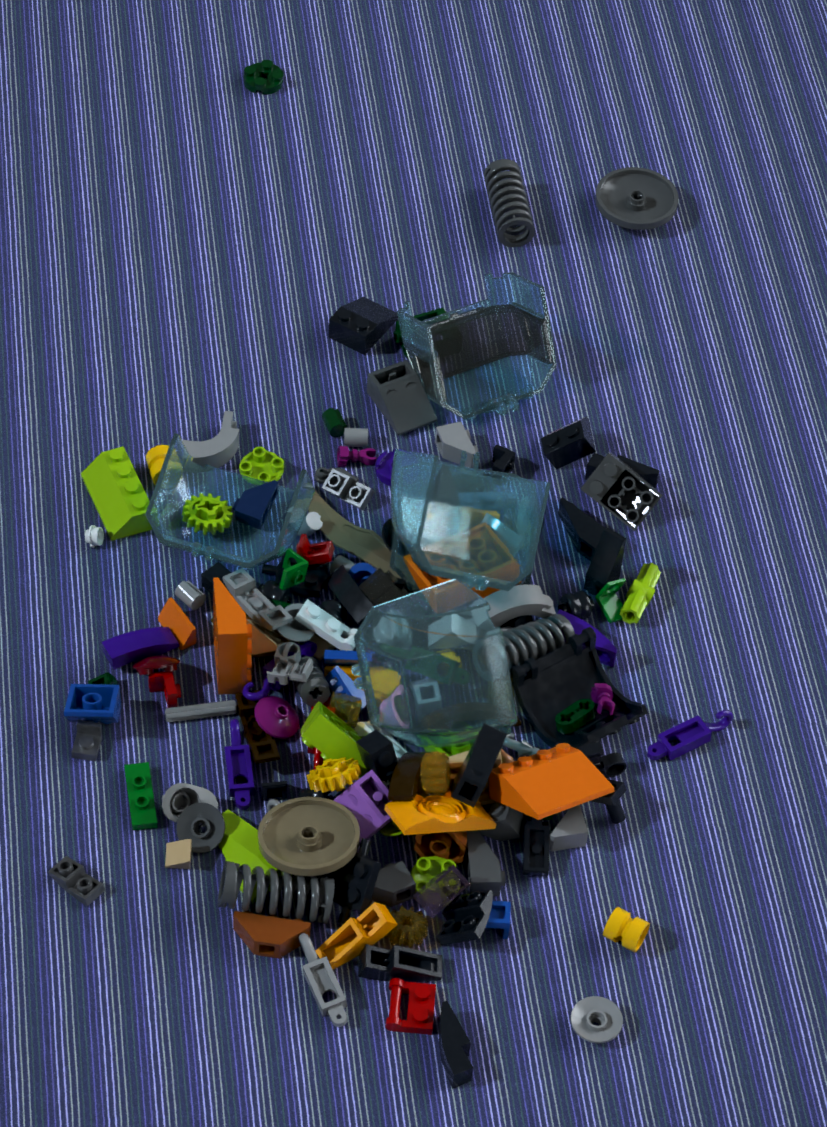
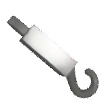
M302 933L298 939L308 961V964L302 966L303 974L322 1016L329 1015L334 1026L342 1027L347 1023V1015L344 1010L347 1007V1000L327 956L318 959L308 934ZM327 991H333L337 999L325 1003L322 996Z

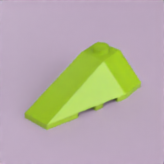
M229 809L223 812L225 833L218 846L223 852L225 861L238 863L240 866L248 864L251 872L256 866H260L263 868L264 874L268 869L273 868L279 876L282 871L268 863L260 852L258 830ZM242 880V883H241V886H240V889H239L242 893H243V880ZM257 881L251 897L252 903L256 902ZM269 884L267 893L270 892V884Z

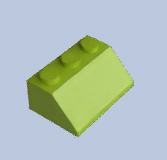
M318 701L300 729L301 737H303L301 740L309 748L313 749L315 747L322 752L320 755L324 760L344 757L347 760L350 758L358 760L362 773L359 776L360 779L367 772V769L361 759L356 741L363 738V736H358V733L350 725Z

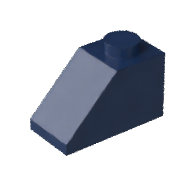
M273 480L244 491L241 498H237L233 505L235 520L261 530L279 493V482Z

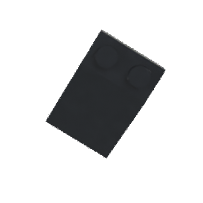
M362 297L341 306L329 319L328 337L366 355L399 319L400 314Z

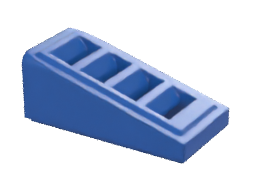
M336 665L325 676L328 685L334 693H345L351 718L356 716L371 700V697L339 666Z

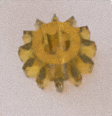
M431 752L425 753L422 757L420 774L422 788L425 793L438 795L446 793L450 788L451 772L449 758L446 753Z
M401 906L399 911L393 909L391 915L398 925L386 935V937L390 938L391 945L399 943V946L404 947L405 945L409 948H413L414 944L421 946L423 939H426L428 935V920L423 918L422 910L414 912L413 906L409 910H406L403 906Z

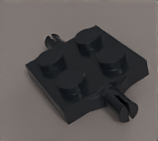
M285 551L281 562L277 566L263 564L262 573L275 575V582L279 585L284 570ZM292 557L290 559L291 566L297 564V561ZM329 562L308 565L305 580L298 585L290 587V593L320 598L322 589L327 584L325 580L329 577Z
M361 838L360 847L355 856L345 866L336 870L333 875L335 884L333 901L342 907L338 920L342 924L350 918L352 910L364 912L370 906L381 867L380 862L373 860L368 855L372 840Z

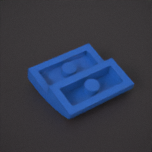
M324 650V665L372 666L373 652Z

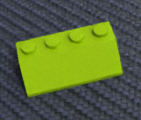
M124 446L101 452L81 473V477L110 540L113 541L155 529L154 509Z

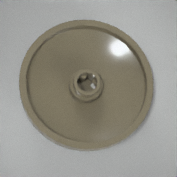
M299 797L284 801L265 814L258 828V845L266 861L283 872L298 876L324 875L345 866L355 856L360 845V827L354 814L336 801L321 797Z

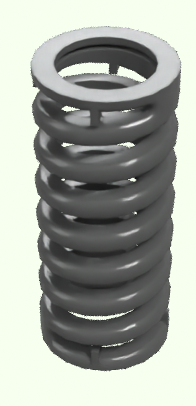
M510 159L496 160L490 163L484 170V180L498 239L504 246L520 247L530 242L535 234L520 167L515 161Z
M553 614L534 622L481 638L474 643L472 649L473 663L478 673L487 680H495L505 675H510L511 667L517 664H524V661L530 657L537 660L565 645L561 630L565 635L566 644L569 643L568 638L575 634L574 629L565 616ZM551 632L553 633V635H554V637H555L556 645H555V641H554V638H553ZM490 648H491L492 661H493L495 667L493 666V664H492V662H491V659H490Z
M225 861L219 885L218 907H226L228 903V908H235L243 880L241 909L248 911L257 881L256 913L260 914L263 911L266 893L270 884L268 913L269 915H275L280 893L284 885L282 916L284 918L289 917L292 900L297 888L295 917L296 919H302L306 900L311 889L309 921L315 922L317 919V922L327 924L333 904L334 878L320 877V882H318L316 876H308L306 880L304 876L294 875L291 878V874L283 871L278 876L277 871L273 868L268 869L264 874V870L260 866H256L251 872L248 864L240 866L238 863ZM318 909H320V910H321V915H318V918H317Z

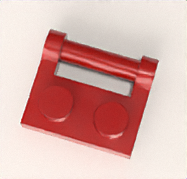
M392 978L389 981L391 997L389 1017L386 1018L385 1028L395 1032L432 1035L436 984L406 982L400 978ZM401 993L409 994L407 1020L399 1018Z

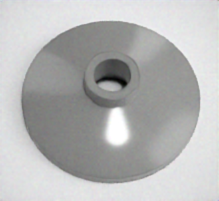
M600 996L586 997L576 1003L571 1012L570 1020L573 1030L579 1037L588 1042H609L616 1038L622 1029V1013L619 1007L607 998ZM596 1022V1023H598V1024H600V1025H599V1026H596V1025H593L592 1023Z

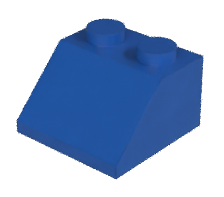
M71 684L64 710V716L69 722L90 720L105 724L118 723L121 712L120 685Z

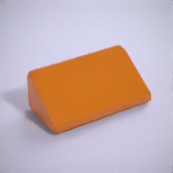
M172 597L168 598L158 616V621L163 627L170 628L179 643L178 648L184 650L196 644V627Z

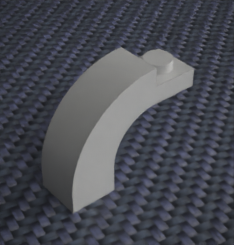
M224 411L221 430L214 438L206 441L182 440L179 455V468L181 472L201 473L211 471L223 466L233 458L239 447V429H237V421H233L232 411Z
M517 585L496 591L470 608L476 627L489 632L498 629L507 621L519 616L533 615L545 618L556 614L552 599L548 595L543 594L541 587L538 585Z

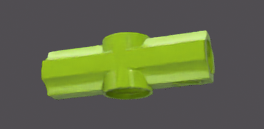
M654 563L643 564L637 578L634 579L625 596L627 599L623 604L620 615L623 621L628 624L638 623L644 609L648 606L656 589L654 587L658 582L661 572Z

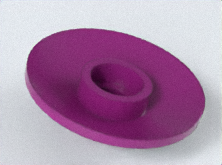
M266 696L256 704L254 710L256 721L267 734L275 738L287 739L297 732L299 717L295 709L287 701L276 696Z

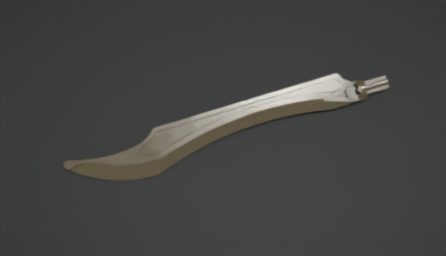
M310 482L303 483L302 491L308 512H316L321 516L320 520L323 522L320 531L325 537L332 541L335 546L355 555L390 578L406 579L408 591L429 607L404 559L392 554L386 547L383 539L373 530L358 527L339 515L323 500ZM461 608V609L456 610V611H465V612H468V611L465 610L464 608ZM481 630L479 639L484 638L489 631ZM490 648V659H491V662H492L493 666L495 667V665H494V663H493V661H492L491 648ZM511 674L504 676L511 683L514 682Z

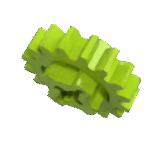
M200 493L198 498L192 495L191 500H186L185 505H183V522H187L188 528L195 527L194 532L203 531V535H206L207 532L215 535L216 530L223 533L224 528H229L230 522H232V506H227V500L220 501L221 496L213 498L211 493L208 496Z

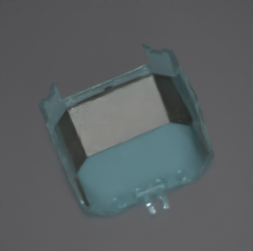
M513 272L503 273V277L493 278L492 274H484L488 299L423 321L412 317L411 306L408 300L404 303L405 308H399L397 311L403 344L411 366L417 373L428 399L464 420H471L476 418V415L491 413L495 410L499 415L503 416L507 414L506 406L510 410L517 411L519 409L518 400L530 399L535 394L542 392L557 366L544 287Z

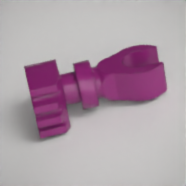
M339 446L337 452L338 467H346L348 460L355 463L358 460L369 466L374 465L377 459L375 457L376 450L366 448L357 451V449L349 451L348 446Z
M595 683L590 694L592 701L598 704L597 712L601 714L602 709L610 712V715H613L615 703L612 701L613 691L611 686L605 683Z

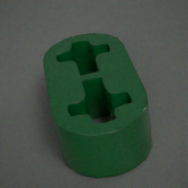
M580 699L558 713L555 717L557 731L562 734H570L593 720L596 716L594 702L590 699Z

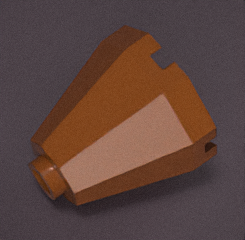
M467 832L416 834L414 850L420 857L438 856L451 859L457 865L463 862L465 857Z

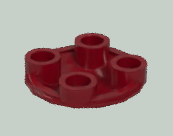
M163 655L152 656L137 662L132 667L139 672V675L152 674L153 669L159 668L163 669V672L178 670L177 664L180 663V660Z

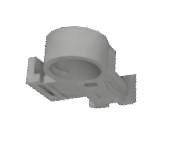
M294 642L282 643L276 649L274 655L275 667L272 672L267 671V679L269 683L278 681L280 685H287L288 677L289 680L307 683L313 670V661L309 658L306 664L299 665L301 661L299 645ZM288 652L295 653L292 656H288Z

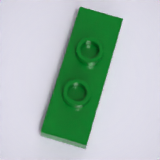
M149 762L124 765L132 830L158 828Z

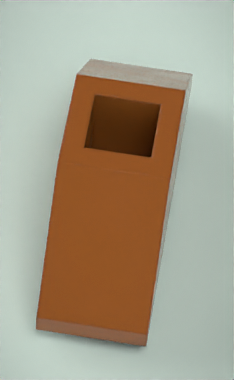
M234 911L233 915L234 931L254 955L280 959L301 946L298 939L300 934L306 933L310 937L311 923L301 919H284L275 915H258L249 911Z

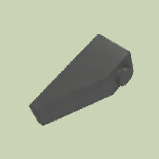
M478 830L466 831L467 846L465 853L469 893L477 890L491 889L493 896H500L501 886H505L506 879L505 871H500L499 859Z

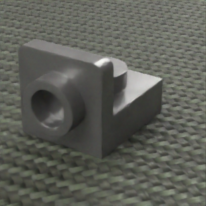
M78 720L76 725L77 734L71 752L72 758L96 761L102 741V724L90 720Z

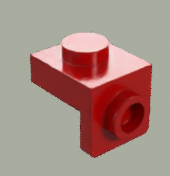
M301 534L299 543L296 545L297 554L309 562L308 565L330 562L335 549L332 541L310 544L306 534Z
M173 672L149 674V692L164 691L167 708L177 707V698H181V689L179 683L175 684Z

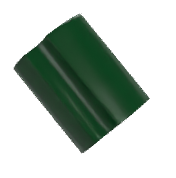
M329 408L322 414V419L332 437L344 435V428L348 427L338 409Z

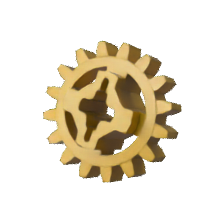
M344 757L340 759H326L321 766H315L316 769L310 770V774L306 776L310 790H314V792L321 790L324 793L344 790L347 784H353L352 780H358L362 773L358 760H354V758L347 760Z

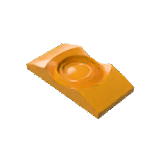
M451 791L443 795H432L426 798L416 794L413 800L391 801L385 804L384 808L404 835L496 829V822L478 801L472 807L451 797Z

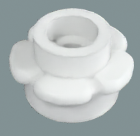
M91 525L85 532L86 543H89L92 548L103 544V529Z

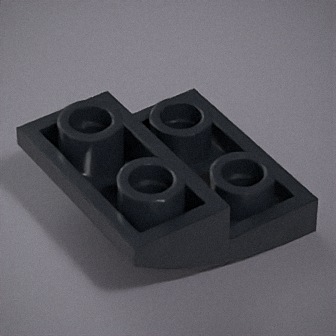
M491 889L477 890L462 895L456 894L448 900L447 906L442 912L447 921L442 925V929L436 937L441 946L480 939L492 908L493 892Z

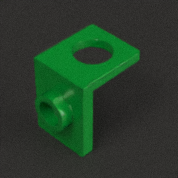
M291 548L286 550L283 562L284 570L279 586L282 590L303 582L309 564L307 560ZM291 557L297 561V564L291 566Z
M625 578L606 583L595 596L609 623L623 620L620 615L623 604L616 593L626 582Z

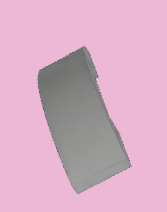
M243 568L222 577L227 589L244 612L263 628L275 630L293 621V617L281 605L275 607L256 588L255 579Z

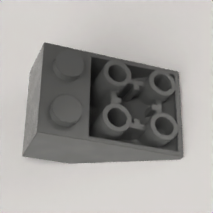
M407 360L368 373L367 393L398 436L437 422V417L421 381Z
M610 451L581 486L582 491L633 531L636 530L663 496Z

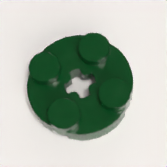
M263 60L260 63L245 67L244 85L249 91L256 93V90L262 91V94L268 95L281 89L283 71L274 65L271 60Z

